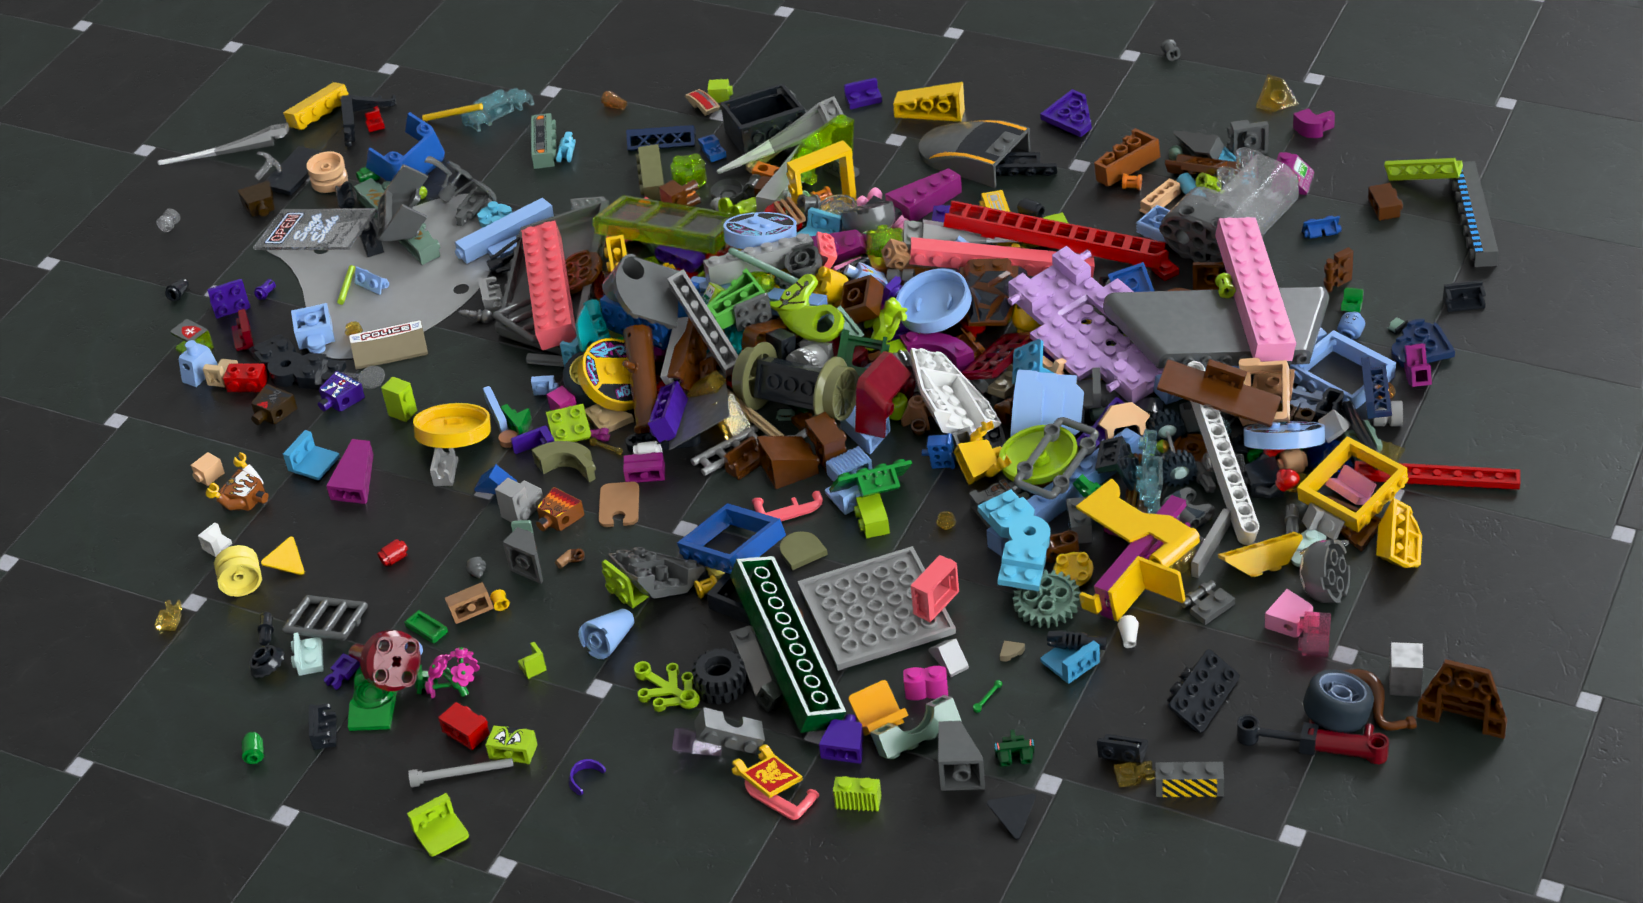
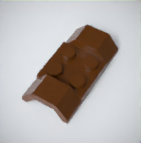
M1178 154L1176 161L1165 160L1168 173L1197 174L1202 172L1211 176L1216 174L1218 179L1231 182L1241 179L1245 163L1185 154Z

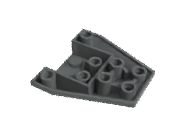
M634 547L630 551L617 550L616 553L608 554L611 562L629 577L637 589L651 598L687 593L694 585V581L698 580L705 571V566L698 564L695 560H685L645 550L642 547Z

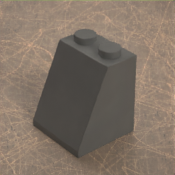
M939 721L938 764L941 791L985 789L983 756L962 722Z

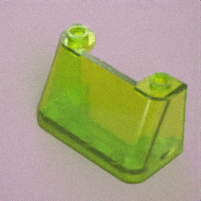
M843 114L834 117L803 139L790 161L842 140L852 149L853 155L854 119ZM815 168L800 174L801 181L813 185L817 182Z

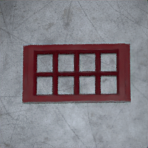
M1031 332L1003 334L961 373L968 380L996 378L1013 363L1014 350L1033 341L1030 338Z

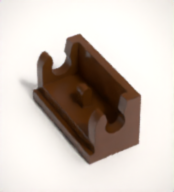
M753 436L723 456L726 472L737 480H740L761 465L757 441Z

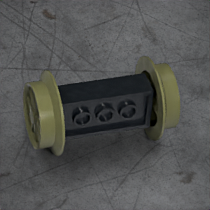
M761 342L755 347L745 348L739 354L733 369L732 388L735 396L738 399H742L745 405L752 410L762 408L770 400L812 409L815 416L826 412L835 421H843L851 415L856 405V386L859 378L856 370L848 367L845 360L841 357H832L823 367L778 359L773 345L768 342Z

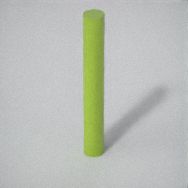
M353 265L348 267L337 303L343 305L356 269Z

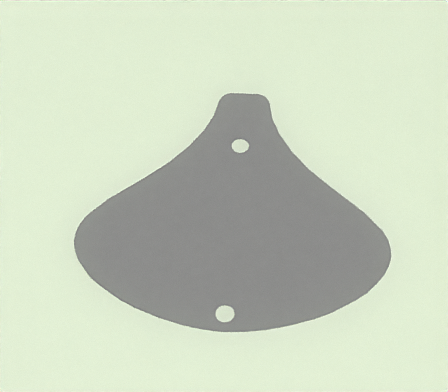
M468 194L453 196L449 202L440 198L413 206L412 209L427 215V219L424 222L426 224L424 230L428 231L431 237L437 239L440 244V257L423 265L399 241L382 242L384 253L367 258L359 236L361 235L359 225L362 223L364 229L369 228L368 220L356 222L355 225L348 223L344 227H341L344 224L333 225L331 230L325 233V237L320 243H318V240H320L321 236L315 241L311 240L313 234H310V232L313 231V227L311 231L307 232L308 234L303 241H300L303 235L299 239H294V235L298 230L302 234L305 232V227H308L296 225L282 244H266L265 249L269 253L281 258L290 266L303 290L306 307L327 303L335 342L325 344V351L321 354H326L327 357L334 359H352L353 354L349 335L421 320L423 331L425 332L454 313L480 288L478 278H487L491 272L486 262L490 259V255L487 253L466 264L456 256L455 242L482 228L477 214L481 209L488 206V203L492 202V200L488 198L474 217L468 219L464 226L457 225L455 216L457 207ZM373 218L375 225L377 227V219ZM324 227L321 228V230L316 229V231H314V233L318 232V235H316V237L322 234V230L324 229ZM339 232V235L336 239H334V242H332V244H327L328 242H330L331 239L333 240V238H335V236ZM317 246H329V250L324 254H316L314 252ZM350 265L355 266V268L366 269L381 278H386L389 282V287L381 289V295L355 284L354 272L344 304L340 305L337 303ZM460 284L469 286V290L463 294H456L453 291Z

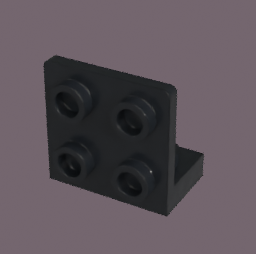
M1123 436L1100 441L1095 466L1097 473L1101 474L1117 470L1128 490L1133 491L1135 482H1137L1136 474L1139 468V460L1131 452L1129 443H1126Z

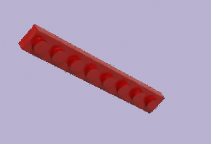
M1355 461L1354 470L1373 482H1386L1391 477L1381 470H1374L1373 466L1364 461ZM1399 463L1407 467L1408 481L1406 483L1520 489V469Z

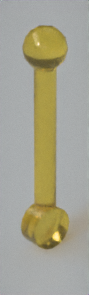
M596 438L589 440L591 446L598 445L615 451L618 455L623 453L621 447L609 446L598 442Z

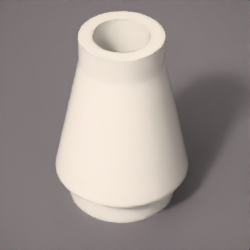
M1131 615L1121 617L1118 623L1123 644L1126 648L1136 646L1139 622Z

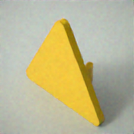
M289 537L261 561L262 566L299 575L304 574V568L293 537Z

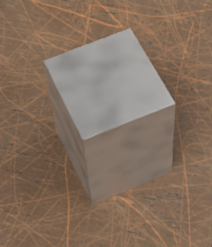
M1391 642L1389 666L1390 695L1421 697L1423 645L1418 643Z

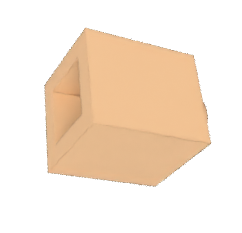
M209 452L191 464L194 479L207 486L225 473L221 460Z

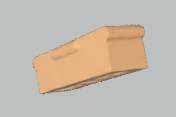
M1169 178L1140 201L1141 208L1139 211L1147 214L1156 205L1165 207L1181 193L1180 183Z

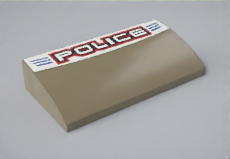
M421 320L349 335L356 370L428 355Z

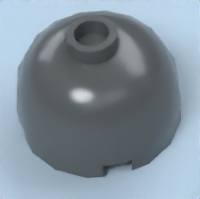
M810 243L795 246L792 249L793 252L785 257L784 263L788 272L798 279L805 274L816 276L823 264L818 248Z

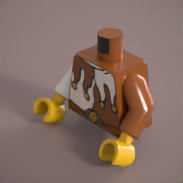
M240 452L238 456L242 461L234 457L233 463L236 467H242L243 470L238 469L220 490L217 484L211 483L206 490V496L208 498H217L216 501L228 510L241 509L249 511L257 502L266 503L269 496L264 490L262 479L250 464L247 465L245 463L246 455Z

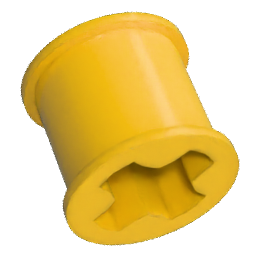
M499 589L491 593L490 599L494 604L495 610L503 611L509 607L510 602L506 598L504 590Z

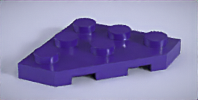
M1073 89L1040 114L1041 120L1079 137H1082L1091 130V119L1086 95Z

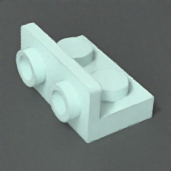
M294 633V641H291L292 653H294V656H291L293 668H297L299 676L323 672L322 639L315 637L300 640L299 634Z

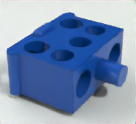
M952 434L928 436V449H922V456L930 457L932 469H954L956 457L954 455L955 448Z

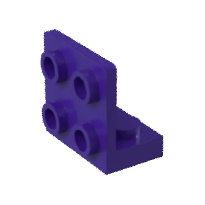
M242 279L207 290L216 319L236 313L241 309L251 308Z

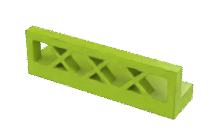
M1456 158L1385 161L1384 164L1389 181L1459 178L1463 168L1462 161H1456Z

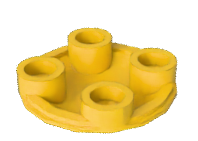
M1085 552L1060 554L1057 556L1053 568L1056 575L1062 571L1064 577L1070 575L1071 580L1075 579L1076 585L1079 586L1088 582L1094 569L1091 559Z

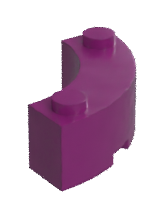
M908 332L907 334L900 335V340L909 353L911 348H923L930 352H941L960 372L974 361L973 350L956 337L938 332L927 334Z

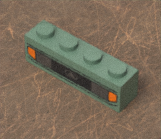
M551 113L531 116V153L534 169L554 167V160L557 156L556 121L555 119L552 120Z

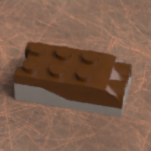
M689 317L678 318L677 328L672 329L660 375L665 385L678 381L685 394H691L697 382L700 381L699 361L707 358L706 353L708 349Z

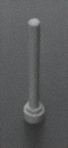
M508 758L429 772L418 771V769L409 770L410 786H420V784L427 780L513 767V759Z

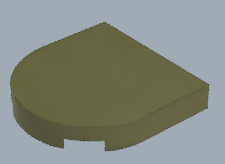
M809 532L791 533L780 543L781 556L791 570H795L828 555L827 549L821 541Z

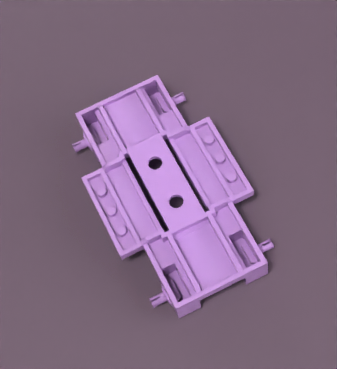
M1066 246L1052 255V266L1031 279L1022 273L1008 282V303L1010 305L1016 303L1041 325L1030 333V338L1033 341L1037 339L1043 340V350L1054 360L1064 358L1067 361L1064 369L1071 375H1077L1078 381L1092 374V368H1100V378L1108 384L1106 385L1109 392L1115 390L1128 402L1135 404L1153 392L1155 376L1162 374L1164 368H1157L1134 343L1130 342L1128 337L1123 336L1116 326L1109 324L1103 315H1099L1093 310L1092 306L1094 305L1108 317L1103 310L1104 298L1114 292L1134 291L1118 278L1104 287L1091 277V266L1084 261L1091 257L1090 251L1086 250L1081 254H1076ZM1087 319L1090 320L1092 323L1087 325L1082 324L1081 322ZM1108 341H1114L1117 343L1115 346L1106 345Z

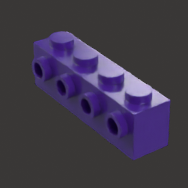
M678 381L660 388L648 422L650 432L657 438L658 442L670 441L676 436L688 398Z

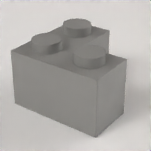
M507 478L495 488L501 517L510 522L527 520L544 499L542 489L525 480L518 483Z

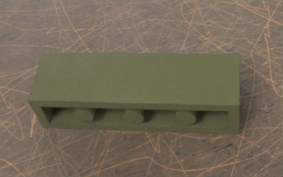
M656 144L638 147L639 154H636L641 195H645L650 201L660 200L659 187L664 185L659 146Z

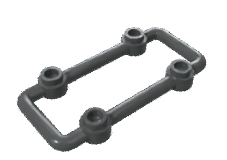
M1059 417L1053 424H1047L1044 427V437L1027 461H1022L1017 465V475L1014 478L1015 486L1046 499H1054L1059 494L1065 493L1069 489V479L1084 457L1091 455L1095 451L1096 440L1099 436L1098 431L1093 427L1066 417ZM1061 425L1090 435L1080 440V450L1063 475H1058L1053 479L1052 491L1022 481L1032 476L1033 465L1049 442H1054L1059 438Z

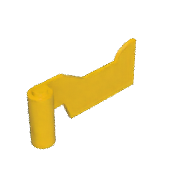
M1113 479L1107 481L1076 506L1079 511L1129 543L1147 535H1152L1163 542L1164 545L1149 556V560L1166 567H1170L1200 542L1197 530L1188 527L1170 515L1143 513L1120 499L1119 486Z

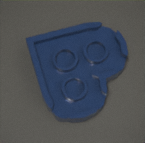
M1415 319L1408 322L1407 326L1403 329L1402 336L1398 337L1391 347L1392 357L1403 368L1406 363L1404 345L1424 343L1427 363L1455 357V350L1441 327L1435 322L1434 324L1427 323L1425 319Z

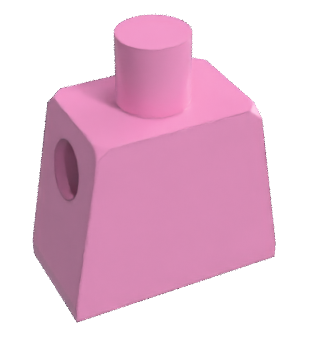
M1288 589L1283 592L1265 613V628L1294 638L1298 637L1304 629L1315 633L1319 627V621L1313 619V606Z

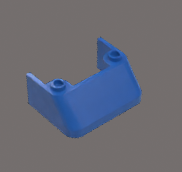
M409 112L405 132L419 142L404 156L394 151L383 156L369 148L366 168L386 181H392L403 164L428 175L436 166L431 163H424L425 159L428 156H432L442 162L445 151L432 126Z

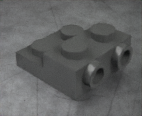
M1247 119L1231 122V127L1227 128L1228 138H1230V141L1227 142V149L1234 156L1241 158L1268 153L1269 124L1267 121L1249 123Z

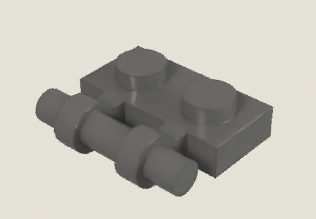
M1213 580L1202 583L1196 591L1185 595L1186 600L1184 603L1180 602L1183 608L1189 605L1192 606L1190 614L1204 625L1235 605V598L1222 588L1215 592L1212 590L1216 587ZM1202 596L1206 597L1202 601L1199 600Z

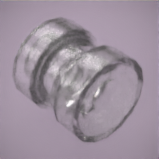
M169 208L163 213V216L156 220V224L162 231L170 232L174 225L180 221V215L175 210Z

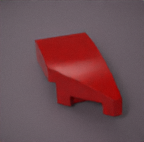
M378 106L373 108L374 111L365 113V123L369 132L385 128Z

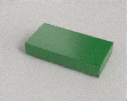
M420 610L404 622L408 629L433 644L448 632L445 625Z

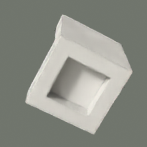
M213 523L198 535L202 549L215 557L232 544L231 539L221 534L217 523Z

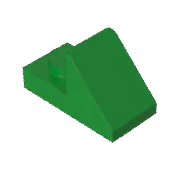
M508 404L500 407L506 418L507 426L511 430L515 431L517 435L528 432L532 423L529 408L517 413Z

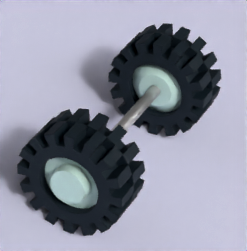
M1164 409V412L1159 410L1158 414H1152L1153 418L1149 417L1147 426L1153 442L1166 440L1171 449V455H1164L1165 459L1162 458L1160 460L1161 463H1159L1162 479L1169 486L1173 484V487H1177V484L1182 487L1183 483L1188 485L1190 484L1189 480L1194 481V476L1197 477L1198 469L1194 456L1185 450L1182 453L1180 450H1177L1176 453L1173 445L1177 438L1185 434L1182 417L1179 412H1175L1173 409L1170 412L1168 409Z

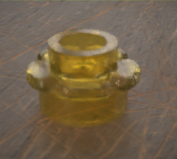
M356 321L349 322L345 327V334L347 336L363 332L362 326Z
M943 511L938 515L936 524L939 527L941 526L942 529L947 530L955 526L956 520L952 512Z

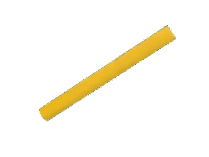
M479 103L423 115L422 119L423 121H429L483 110V105Z

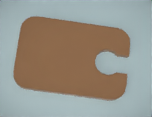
M608 483L601 487L599 523L601 526L614 527V520L612 518L616 514L625 515L623 526L634 525L638 522L640 492L638 483Z

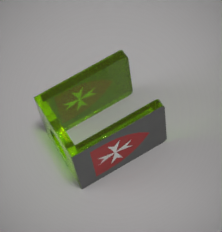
M189 319L184 320L170 331L172 335L183 340V342L175 347L181 353L187 350L185 344L190 340L207 346L210 350L214 348L208 329Z

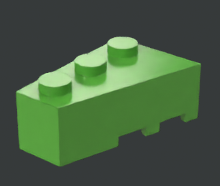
M747 268L742 271L743 274L737 280L734 279L730 283L731 286L725 291H721L707 305L722 330L735 324L734 305L765 293Z

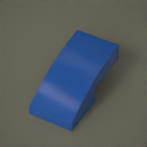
M714 134L698 139L704 154L710 162L727 157L726 151L720 146L719 139Z

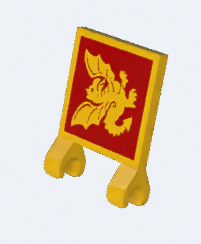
M766 744L759 747L762 753L758 757L762 761L747 769L741 759L732 761V764L735 766L732 768V773L742 776L768 798L803 780V776L774 755Z

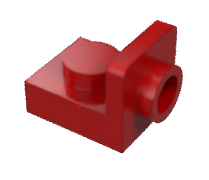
M1166 249L1156 253L1162 255L1160 268H1151L1156 275L1163 281L1179 275V268L1168 259V251Z

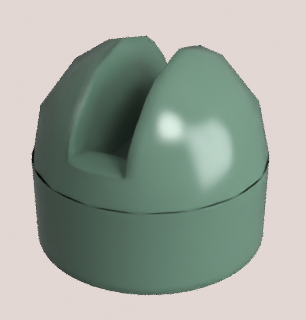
M1173 145L1169 149V158L1176 160L1177 155L1183 154L1180 146Z

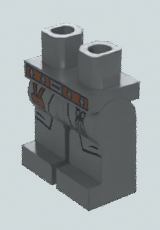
M1002 479L999 483L991 485L982 492L978 493L974 490L969 493L970 507L988 528L991 526L977 511L978 505L1010 489L1019 498L1024 497L1026 500L1031 498L1027 492L1018 495L1022 490L1015 486L1014 481L1008 483L1005 479Z

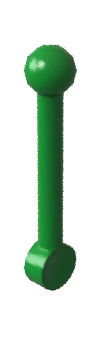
M996 680L994 686L979 703L973 705L974 712H981V706L997 688L1002 687L1001 680Z

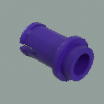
M267 279L264 284L256 287L255 297L260 300L267 298L268 293L276 287L275 282L273 281L269 285L272 280Z

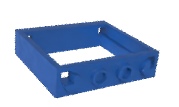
M727 503L678 541L677 544L683 559L695 560L700 565L731 574L736 559L760 557L785 537L786 533L779 518ZM729 525L757 532L731 554L704 547L705 544Z

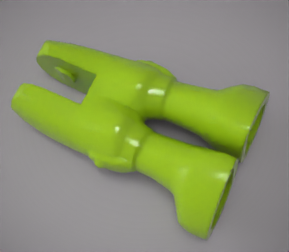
M727 197L721 198L718 201L719 213L723 219H730L746 213L757 212L756 197L742 200L736 205H733Z

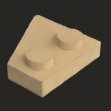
M598 404L585 409L587 419L596 430L608 428V433L634 422L632 414L606 409Z

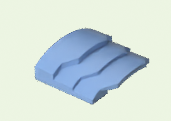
M1018 370L1013 398L1011 437L1019 431L1032 426L1053 424L1059 417H1066L1081 423L1084 391L1076 384L1077 375ZM1061 425V427L1069 430L1074 436L1080 432L1068 426Z

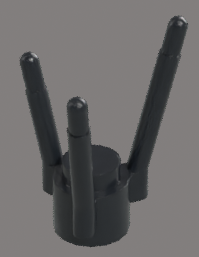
M520 237L511 241L496 254L489 256L490 259L486 262L491 273L497 272V274L510 271L511 266L501 267L504 266L503 262L514 257V254L511 253L503 258L499 255L518 242Z

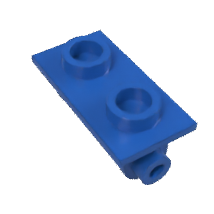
M1327 216L1324 219L1318 220L1309 219L1303 223L1301 231L1304 232L1305 238L1308 237L1309 239L1322 237V230H1324L1325 236L1338 234V232L1342 231L1341 225H1338L1340 216Z

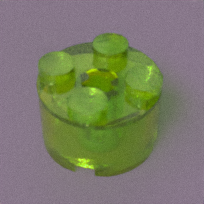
M699 154L675 156L671 164L672 180L680 185H684L694 179L698 183L699 189L707 183L705 162Z
M879 225L877 229L867 231V255L883 257L881 250L890 238L903 242L902 229L888 228L887 225Z

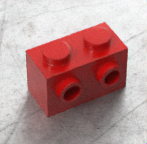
M228 364L223 377L227 392H260L268 379L264 364Z
M457 702L438 717L442 732L471 750L490 735L486 718L475 714L469 707L462 706Z

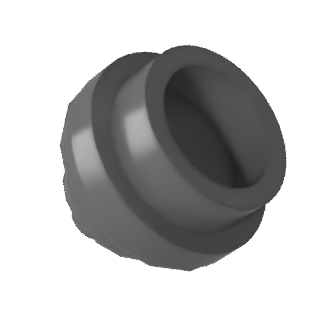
M481 557L469 559L466 562L467 572L474 577L481 578L486 569L485 561Z

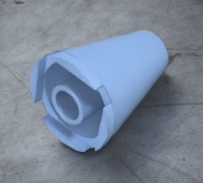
M620 609L586 621L579 628V639L582 646H587L590 650L588 653L597 659L607 658L634 625L633 614L626 609Z

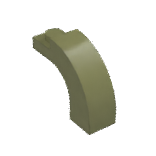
M555 441L532 449L535 465L543 474L559 467H573L579 470L588 482L596 479L594 473L596 467L592 461L591 452L579 443Z

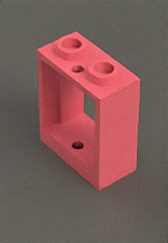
M939 555L910 585L914 615L931 622L959 593L956 562Z

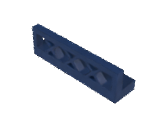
M694 125L626 130L627 150L633 151L638 150V147L649 146L650 144L646 140L651 138L659 139L654 144H658L659 149L695 146L696 129ZM691 136V142H683L680 137ZM665 137L676 138L672 143L668 144L663 140ZM631 140H642L638 146H631Z
M1369 357L1361 358L1368 419L1392 416L1386 366L1370 368ZM1382 374V375H1380L1378 378L1372 376V375ZM1378 384L1382 386L1379 389L1375 388V386ZM1379 395L1384 397L1381 400L1376 399ZM1380 407H1383V408L1387 409V410H1378V411H1375V410H1377V409L1380 408Z

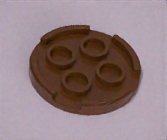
M582 250L565 259L570 294L583 290V287L590 285L600 274L603 261L597 252Z

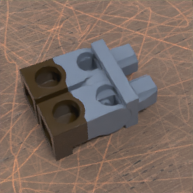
M1297 386L1293 389L1290 401V421L1315 422L1316 406L1323 400L1324 393L1318 390L1309 393L1302 386ZM1282 402L1280 403L1277 412H1282Z

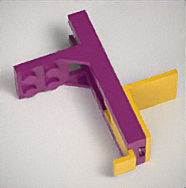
M1171 495L1156 514L1170 515L1180 521L1178 515L1187 506L1186 500ZM1186 522L1185 525L1191 528L1190 523ZM1103 526L1104 532H1107L1110 535L1118 536L1117 534ZM1147 535L1129 544L1094 585V596L1084 592L1079 594L1081 607L1097 615L1100 612V615L1118 622L1145 589L1184 603L1186 599L1181 573L1149 560V556L1164 544L1152 535Z

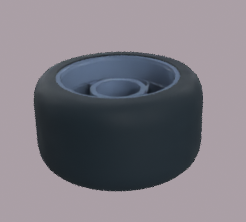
M1324 670L1311 678L1303 705L1307 716L1315 724H1319L1320 727L1330 731L1351 733L1360 730L1366 724L1373 706L1374 697L1367 683L1356 675L1342 670Z

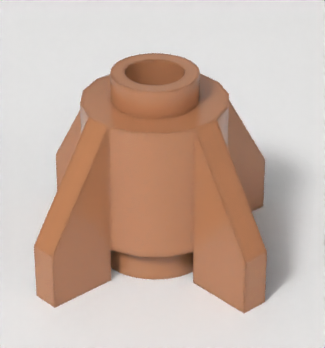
M915 395L909 399L908 406L901 418V425L903 427L911 424L915 419H923L927 424V430H930L928 417L932 415L921 395Z

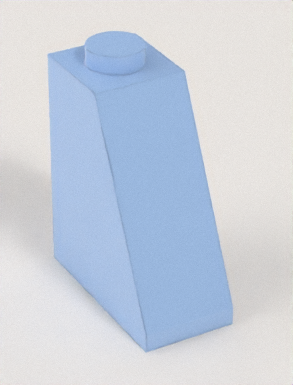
M855 405L851 415L847 419L840 421L841 429L866 453L871 454L884 438L855 432ZM889 417L886 419L885 437L890 432Z

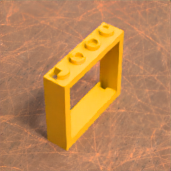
M843 140L787 162L788 190L791 194V199L796 205L799 195H803L800 174L839 159L843 196L820 205L819 209L838 214L843 210L854 207L857 196L852 149Z
M1347 436L1298 485V500L1308 506L1310 503L1319 506L1344 520V525L1359 532L1365 525L1369 524L1376 514L1381 512L1383 506L1388 501H1391L1401 488L1405 487L1408 481L1407 467ZM1352 455L1391 476L1356 513L1317 492L1328 481V478H1331Z

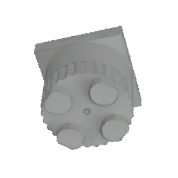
M803 340L799 342L800 348L788 354L786 360L823 367L830 358L834 357L832 343Z

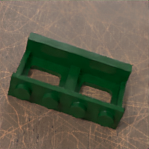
M842 329L837 357L843 358L848 367L854 368L858 378L867 368L852 365L855 347L876 349L880 351V354L883 351L889 352L890 344H886L887 337H883L882 341L849 335V330Z

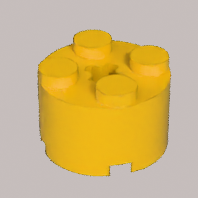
M821 266L815 276L818 280V285L812 293L827 295V302L832 305V303L841 299L844 282H848V278L840 272Z

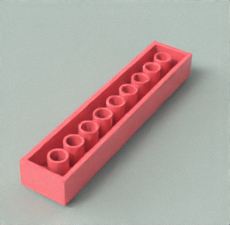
M554 220L521 230L535 334L542 350L559 346L562 341L570 343L577 336L562 238Z

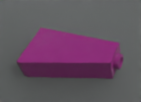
M351 440L326 485L330 500L367 503L373 463V451L370 441Z

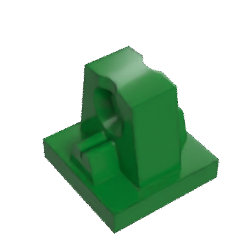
M420 665L415 681L417 694H421L422 689L425 688V682L429 678L428 671H423L422 665ZM438 678L433 679L434 684H438Z

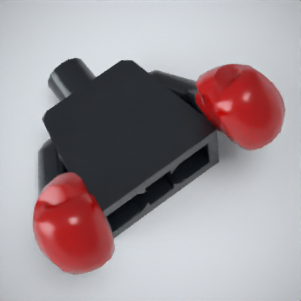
M1263 449L1262 454L1257 459L1244 466V476L1242 477L1250 497L1265 499L1284 497L1286 490L1294 488L1299 484L1300 475L1290 468L1279 469L1275 456L1286 449Z

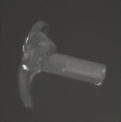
M257 152L258 155L266 158L265 164L254 175L258 180L263 177L270 167L276 166L278 172L282 170L280 163L270 154Z

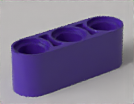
M666 239L654 250L656 258L661 262L673 264L676 268L684 269V271L689 273L696 271L704 264L703 260H706L701 251L672 239Z

